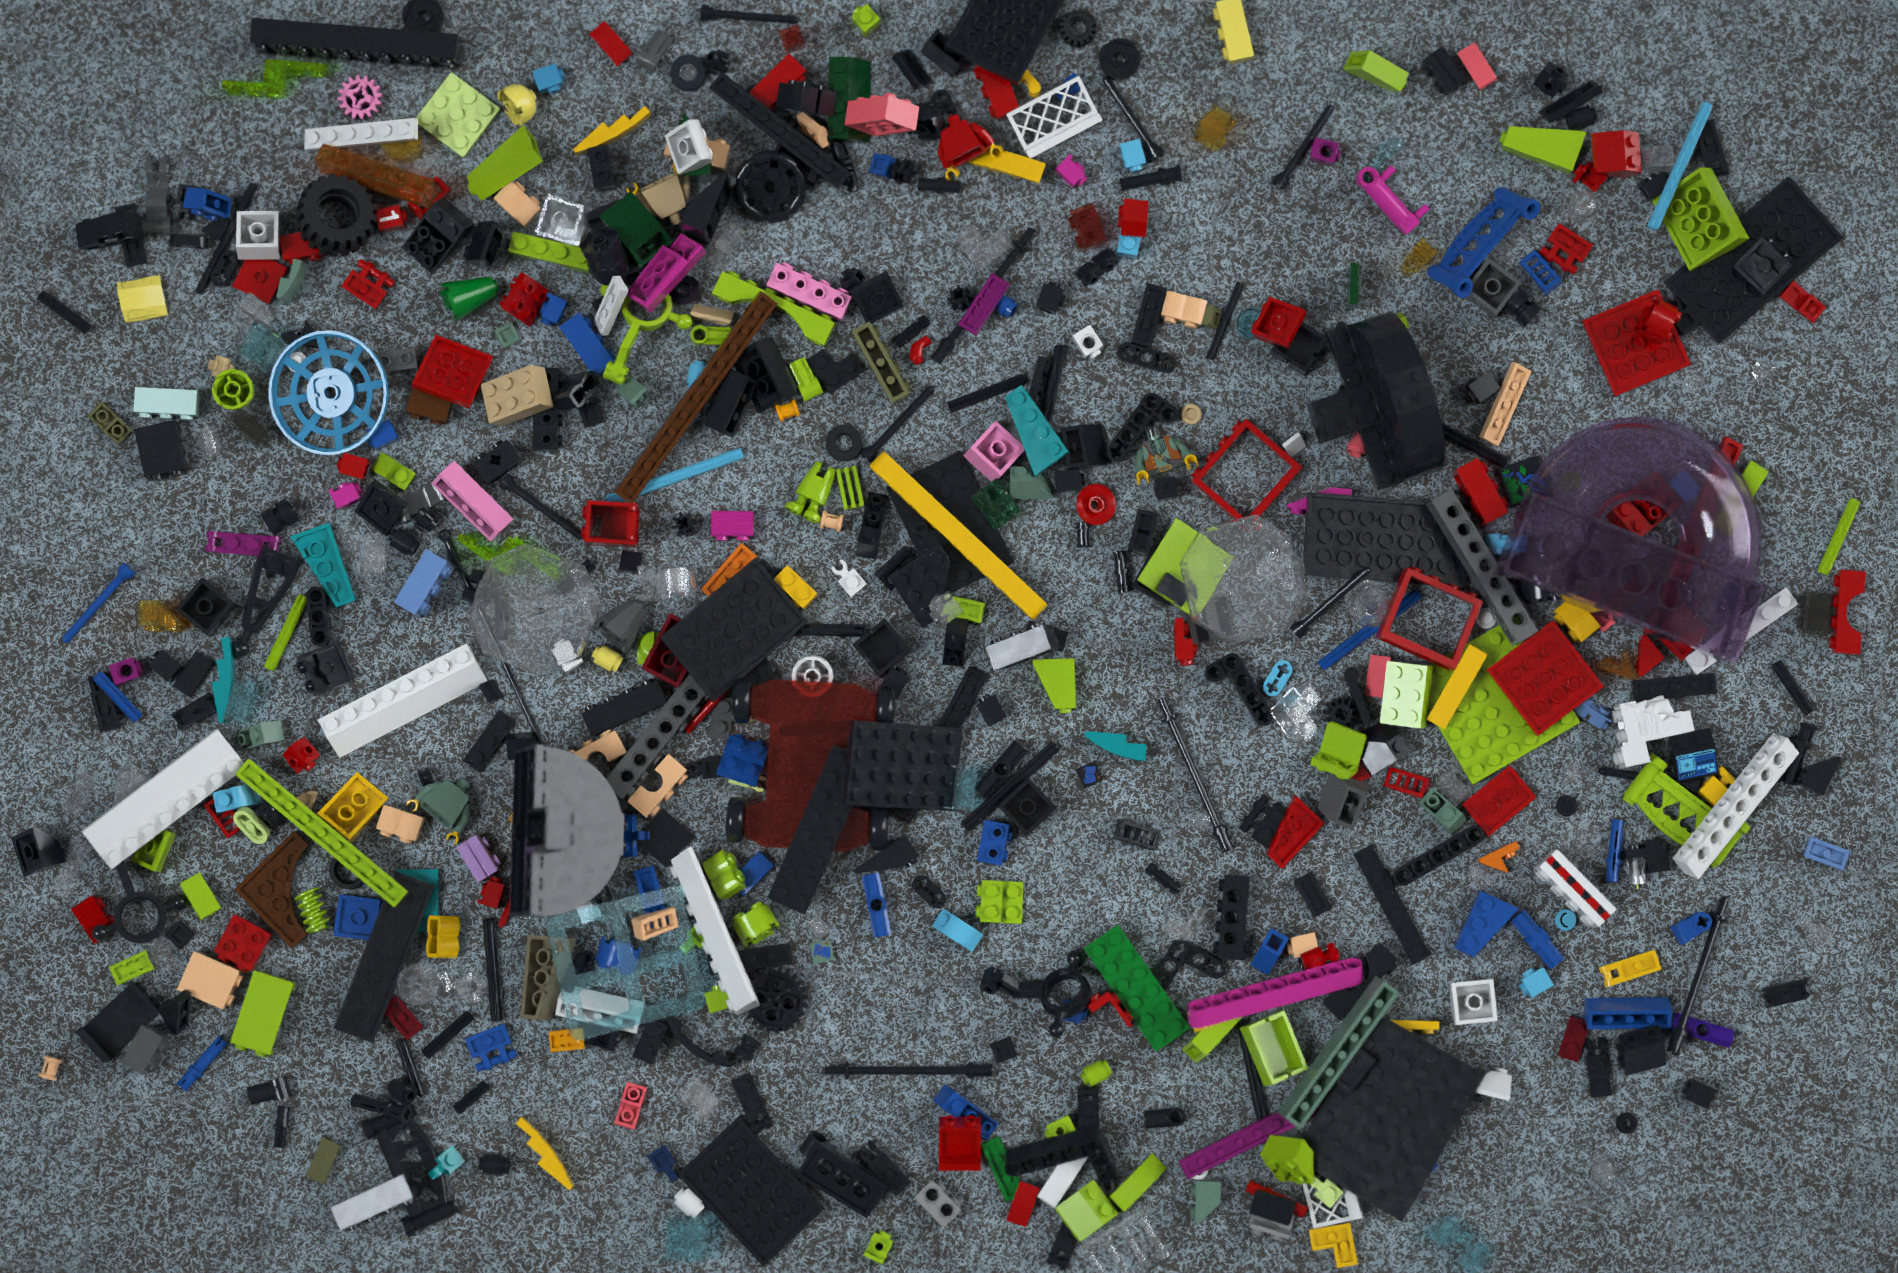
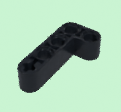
M1155 393L1146 394L1108 446L1106 451L1107 460L1114 464L1120 463L1152 418H1155L1164 425H1172L1178 417L1177 409ZM1149 398L1155 399L1157 406L1155 408L1147 407L1146 400ZM1166 410L1172 411L1174 418L1172 420L1164 419L1163 412ZM1137 415L1143 416L1145 423L1137 425L1134 422V417ZM1130 432L1133 435V440L1129 442L1124 441L1122 434ZM1120 443L1122 445L1119 451L1120 457H1111L1112 452L1110 450L1115 451Z
M1227 654L1206 667L1204 677L1210 683H1217L1226 677L1229 678L1257 726L1265 727L1271 723L1273 714L1243 661L1237 654ZM1234 658L1237 661L1236 668H1228L1226 660ZM1216 668L1219 671V677L1216 679L1210 678L1208 670ZM1238 676H1245L1248 683L1246 686L1241 687L1237 684L1236 679ZM1248 694H1255L1258 697L1257 704L1251 705L1247 702ZM1262 704L1263 707L1260 708L1262 714H1268L1267 722L1259 721L1258 717L1260 714L1258 710L1253 712L1252 709Z

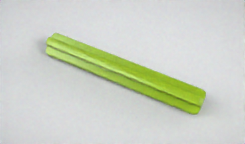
M1853 498L1849 499L1819 565V573L1823 575L1830 573L1860 506V501Z
M298 594L264 664L266 669L271 671L276 669L307 605L306 596Z

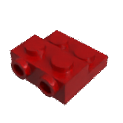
M1269 296L1267 302L1262 305L1258 319L1252 325L1251 333L1255 339L1271 345L1277 344L1288 349L1307 312L1305 309Z
M1175 618L1173 621L1175 663H1180V666H1192L1193 657L1197 656V643H1193V638L1184 639L1188 635V623H1184V618Z

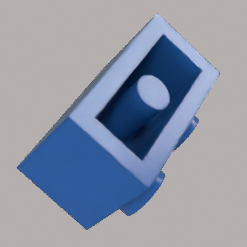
M187 187L183 208L191 210L193 215H205L204 219L210 221H217V218L229 219L233 199L208 189Z
M985 820L977 856L978 862L1001 866L1002 862L1006 863L1009 850L1004 849L1006 842L1011 841L1013 831L1009 829L1008 824Z

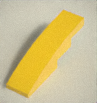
M644 106L630 120L623 114L610 127L602 122L573 151L577 156L588 153L587 148L613 143L636 129L652 115Z
M987 147V152L967 161V163L999 174L1003 173L1037 184L1040 183L1046 163L1005 150L1001 153L997 148L993 149L994 154L997 156V158H994L990 154L991 149Z
M1471 644L1468 645L1456 670L1453 671L1429 713L1427 720L1445 730L1487 657V653Z
M521 1117L516 1125L531 1136V1139L526 1144L542 1156L537 1164L568 1190H571L574 1185L554 1149L536 1128L524 1117Z

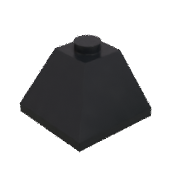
M1378 722L1362 732L1366 735V742L1360 761L1370 776H1373L1412 751L1402 734L1387 724Z
M36 826L11 837L23 877L66 862L60 842Z

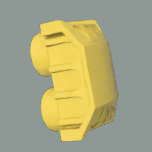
M160 275L133 281L117 282L120 306L126 323L168 316Z

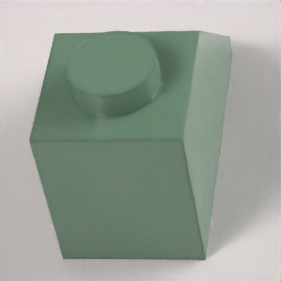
M632 376L628 379L626 378L624 384L617 385L619 387L617 392L635 410L650 396L648 390Z
M1010 466V499H1051V481L1042 474L1036 477L1031 466Z

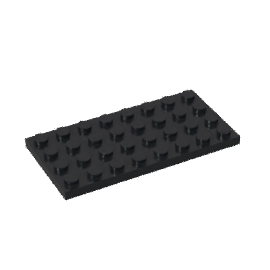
M1790 176L1739 218L1750 239L1735 249L1692 271H1689L1685 264L1664 282L1673 295L1681 301V304L1692 311L1699 320L1701 327L1717 345L1843 239L1842 235ZM1763 235L1766 238L1771 236L1778 243L1776 247L1781 252L1786 250L1793 257L1791 261L1794 263L1764 295L1733 267Z
M1307 493L1302 576L1351 579L1364 567H1369L1371 572L1363 579L1364 581L1398 583L1402 570L1413 566L1422 570V574L1428 577L1429 575L1439 577L1441 579L1440 582L1446 585L1451 583L1460 588H1466L1467 571L1426 505L1428 502ZM1462 504L1463 508L1470 512V505ZM1448 508V510H1447L1448 515H1449L1450 517H1453V518H1454V517H1455V512H1454V510L1451 509V508ZM1459 526V533L1461 535H1466L1465 528ZM1410 578V581L1408 583L1416 585H1426L1413 578Z

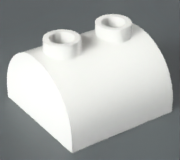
M687 120L664 135L678 174L697 170L713 161L712 150L708 147L705 139L706 132L701 128L699 120Z
M1493 979L1450 983V1002L1455 1025L1498 1021Z

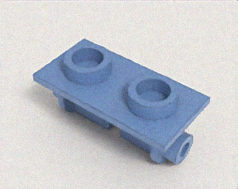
M1588 698L1573 710L1575 714L1585 719L1588 713L1591 714L1588 722L1599 729L1603 728L1605 730L1613 718L1612 714H1610L1611 711L1607 707L1597 706L1593 703L1592 698Z

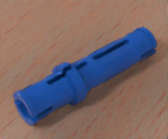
M1611 819L1608 858L1605 859V863H1607L1605 882L1618 883L1619 868L1622 865L1620 858L1625 821ZM1616 831H1617V832H1618V835H1617V844H1616V849H1614L1615 836H1616ZM1615 853L1614 871H1612L1613 855Z
M218 1035L193 1065L190 1064L189 1070L177 1081V1084L187 1092L198 1077L201 1078L203 1076L202 1073L229 1043Z

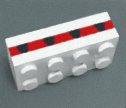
M1558 849L1551 850L1534 867L1537 870L1535 875L1542 882L1548 881L1552 885L1550 890L1557 897H1563L1567 901L1565 905L1572 912H1578L1581 915L1579 919L1587 927H1600L1617 910Z

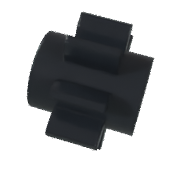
M723 50L710 51L705 57V63L708 64L705 69L716 76L718 73H725L730 67V62L727 61L730 56Z
M906 158L902 161L897 159L889 169L890 172H893L892 179L900 185L904 182L909 184L917 173L914 171V164Z
M855 267L841 272L844 277L840 278V285L848 292L865 282L864 273L859 269H855Z
M959 285L954 290H950L951 297L947 298L949 304H952L953 311L959 309L962 313L970 307V301L974 300L969 288L963 289Z
M422 507L413 517L417 521L414 526L421 532L424 529L430 532L439 522L435 518L438 513L431 507L428 510Z
M679 512L680 517L677 519L672 518L676 525H673L671 529H678V537L681 533H685L686 537H689L688 532L690 530L696 531L692 524H695L697 521L694 519L690 520L691 513L683 516ZM686 519L689 527H684L683 529H680L681 526L679 522H684Z

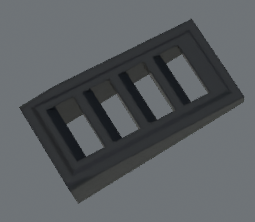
M1118 819L1113 839L1155 851L1160 831L1127 820ZM1127 826L1125 836L1122 837L1124 827ZM1132 828H1136L1133 840L1129 839ZM1140 830H1143L1142 840L1138 842ZM1148 832L1154 834L1153 840L1151 836L1149 845L1145 844Z

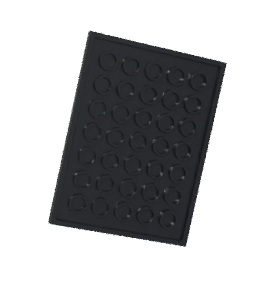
M1382 1016L1361 1045V1048L1377 1061L1351 1094L1335 1082L1303 1139L1313 1151V1170L1403 1222L1484 1079L1485 1074Z

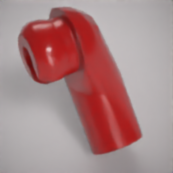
M927 335L911 345L909 358L915 365L923 362L922 351L932 344Z

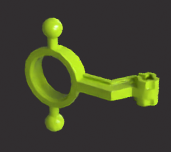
M602 284L600 288L602 296L605 295L609 285ZM669 294L661 302L664 312L660 317L650 321L640 320L633 316L628 307L631 298L625 297L621 310L630 328L620 346L616 361H609L607 363L603 378L620 385L624 384L629 372V368L625 366L631 348L640 331H654L662 327L669 320L675 322L682 330L689 329L692 326L691 316L688 314L678 315L671 312L672 301Z

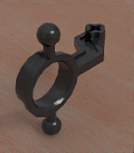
M122 861L115 866V869L120 877L126 896L116 906L114 923L107 926L102 924L96 925L92 929V936L95 940L103 941L108 937L109 933L118 931L129 942L138 944L150 942L157 938L164 930L167 920L166 912L174 908L176 910L185 909L188 905V899L183 894H176L172 901L163 904L159 898L151 893L135 892L125 863ZM133 900H149L157 909V924L147 934H131L122 925L121 916L123 909Z
M1072 950L1067 954L1068 968H1060L1049 973L1042 983L1019 982L1006 973H1001V970L987 967L984 970L980 984V990L991 995L1000 989L1013 998L1041 999L1044 1010L1052 1017H1055L1054 1022L1048 1027V1033L1052 1038H1060L1064 1034L1063 1018H1069L1080 1013L1087 1006L1091 998V986L1087 978L1076 971L1077 966L1083 961V955L1078 950ZM1066 979L1080 982V991L1072 1001L1063 1005H1053L1048 1001L1051 988L1056 983Z

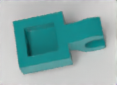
M451 1145L435 1158L438 1165L431 1169L428 1175L432 1180L439 1177L443 1172L446 1175H450L465 1160L454 1146Z

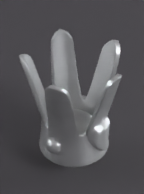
M1645 858L1641 861L1640 871L1636 860L1632 863L1630 860V867L1628 861L1625 860L1630 874L1629 884H1636L1637 890L1639 889V884L1646 883L1645 869L1647 859Z

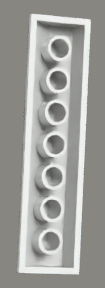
M466 643L318 719L328 741L339 758L479 687L481 683L487 682V679L470 645Z
M215 729L82 830V833L112 870L234 777L244 762L218 729Z
M689 847L671 860L673 866L670 867L674 879L678 877L681 883L678 889L682 898L686 896L689 902L686 908L690 917L694 915L697 921L694 924L698 936L702 934L705 940L702 943L706 955L710 953L713 959L710 962L714 974L718 972L721 978L718 981L722 993L727 992L729 997L726 1000L730 1012L735 1011L736 1015L760 1006L698 857L693 848Z

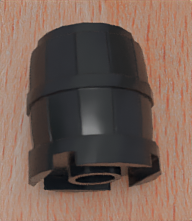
M608 226L597 228L598 232L593 234L591 231L586 233L582 237L579 246L582 255L586 258L587 267L596 281L603 285H609L613 276H621L622 280H624L629 273L630 265L627 252L621 244V238L617 230Z

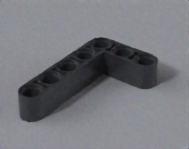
M1095 1126L1007 1150L1004 1155L1005 1172L1009 1176H1019L1088 1157L1099 1181L1103 1184H1111L1116 1181L1117 1164L1102 1130Z

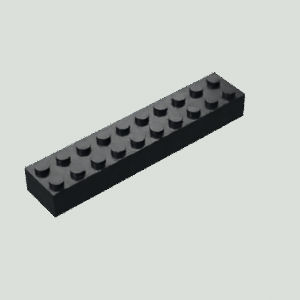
M252 18L250 43L262 55H271V52H279V55L284 57H291V53L299 54V57L312 58V55H317L323 60H332V57H340L341 61L352 62L353 58L361 59L363 63H373V60H379L385 65L402 62L401 65L408 67L414 66V63L422 64V67L434 68V65H441L443 69L454 70L455 67H460L462 41L458 34Z

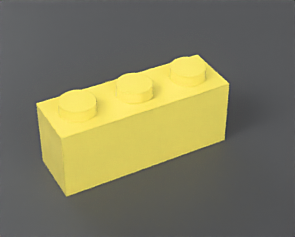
M1241 0L1217 1L1212 11L1214 20H1218L1220 28H1217L1219 40L1224 42L1225 48H1222L1224 60H1228L1229 65L1253 60L1254 53Z

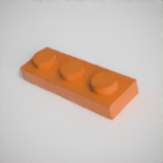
M741 543L703 586L701 591L707 596L711 595L752 559L757 558V556Z

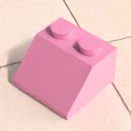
M995 421L963 456L994 484L1025 449L1018 440Z

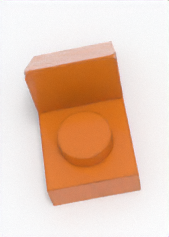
M1514 841L1477 859V862L1495 870L1508 873L1501 857L1504 856L1506 860L1517 855L1515 851L1520 849L1517 841Z

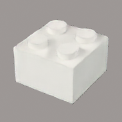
M237 211L236 251L238 260L280 259L279 236L281 233L279 211Z

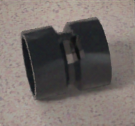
M1521 289L1503 307L1510 316H1516L1515 321L1523 328L1542 309L1534 301L1530 302L1529 296Z
M286 498L277 502L274 509L269 507L260 513L274 536L284 531L285 525L291 526L299 521L297 514Z

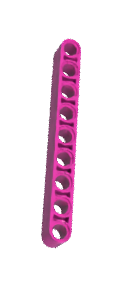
M1347 958L1193 1000L1188 1004L1189 1025L1193 1028H1203L1359 985L1363 980L1362 961L1358 958Z

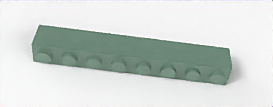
M1374 977L1278 1110L1280 1115L1299 1129L1304 1126L1400 992L1379 977Z

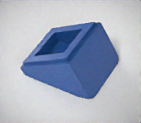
M874 153L868 173L892 179L893 172H890L889 169L897 159L892 156Z

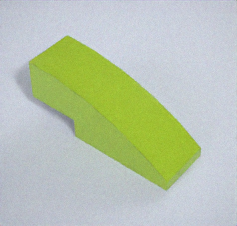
M1151 1153L1108 1197L1122 1212H1125L1167 1168Z

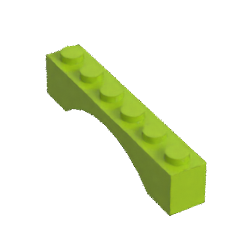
M728 270L727 273L721 272L712 292L713 297L733 305L741 302H752L757 293L762 291L778 303L775 306L776 308L788 314L797 323L807 340L825 348L835 327L832 317L823 313L819 316L813 313L814 309L806 305L802 307L795 305L796 301L786 296L782 299L776 296L777 293L769 288H765V290L757 287L758 284L749 279L745 282L739 279V275Z

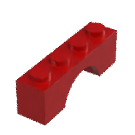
M1841 569L1833 576V587H1836V594L1832 595L1831 607H1835L1834 616L1831 615L1830 628H1833V636L1829 637L1828 648L1832 649L1831 654L1860 655L1862 634L1851 627L1847 620L1846 611L1851 599L1865 592V571Z

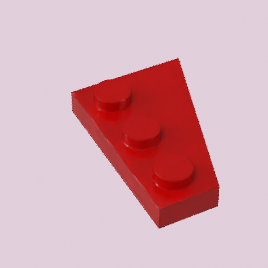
M1294 795L1266 855L1283 869L1325 823Z

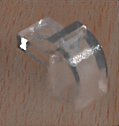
M1197 905L1187 922L1172 914L1161 932L1177 941H1189L1196 938L1201 931L1196 929L1195 925L1200 926L1206 917L1203 914L1205 909Z

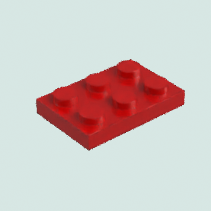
M1509 765L1461 805L1476 824L1482 828L1485 835L1489 837L1537 797L1511 765Z

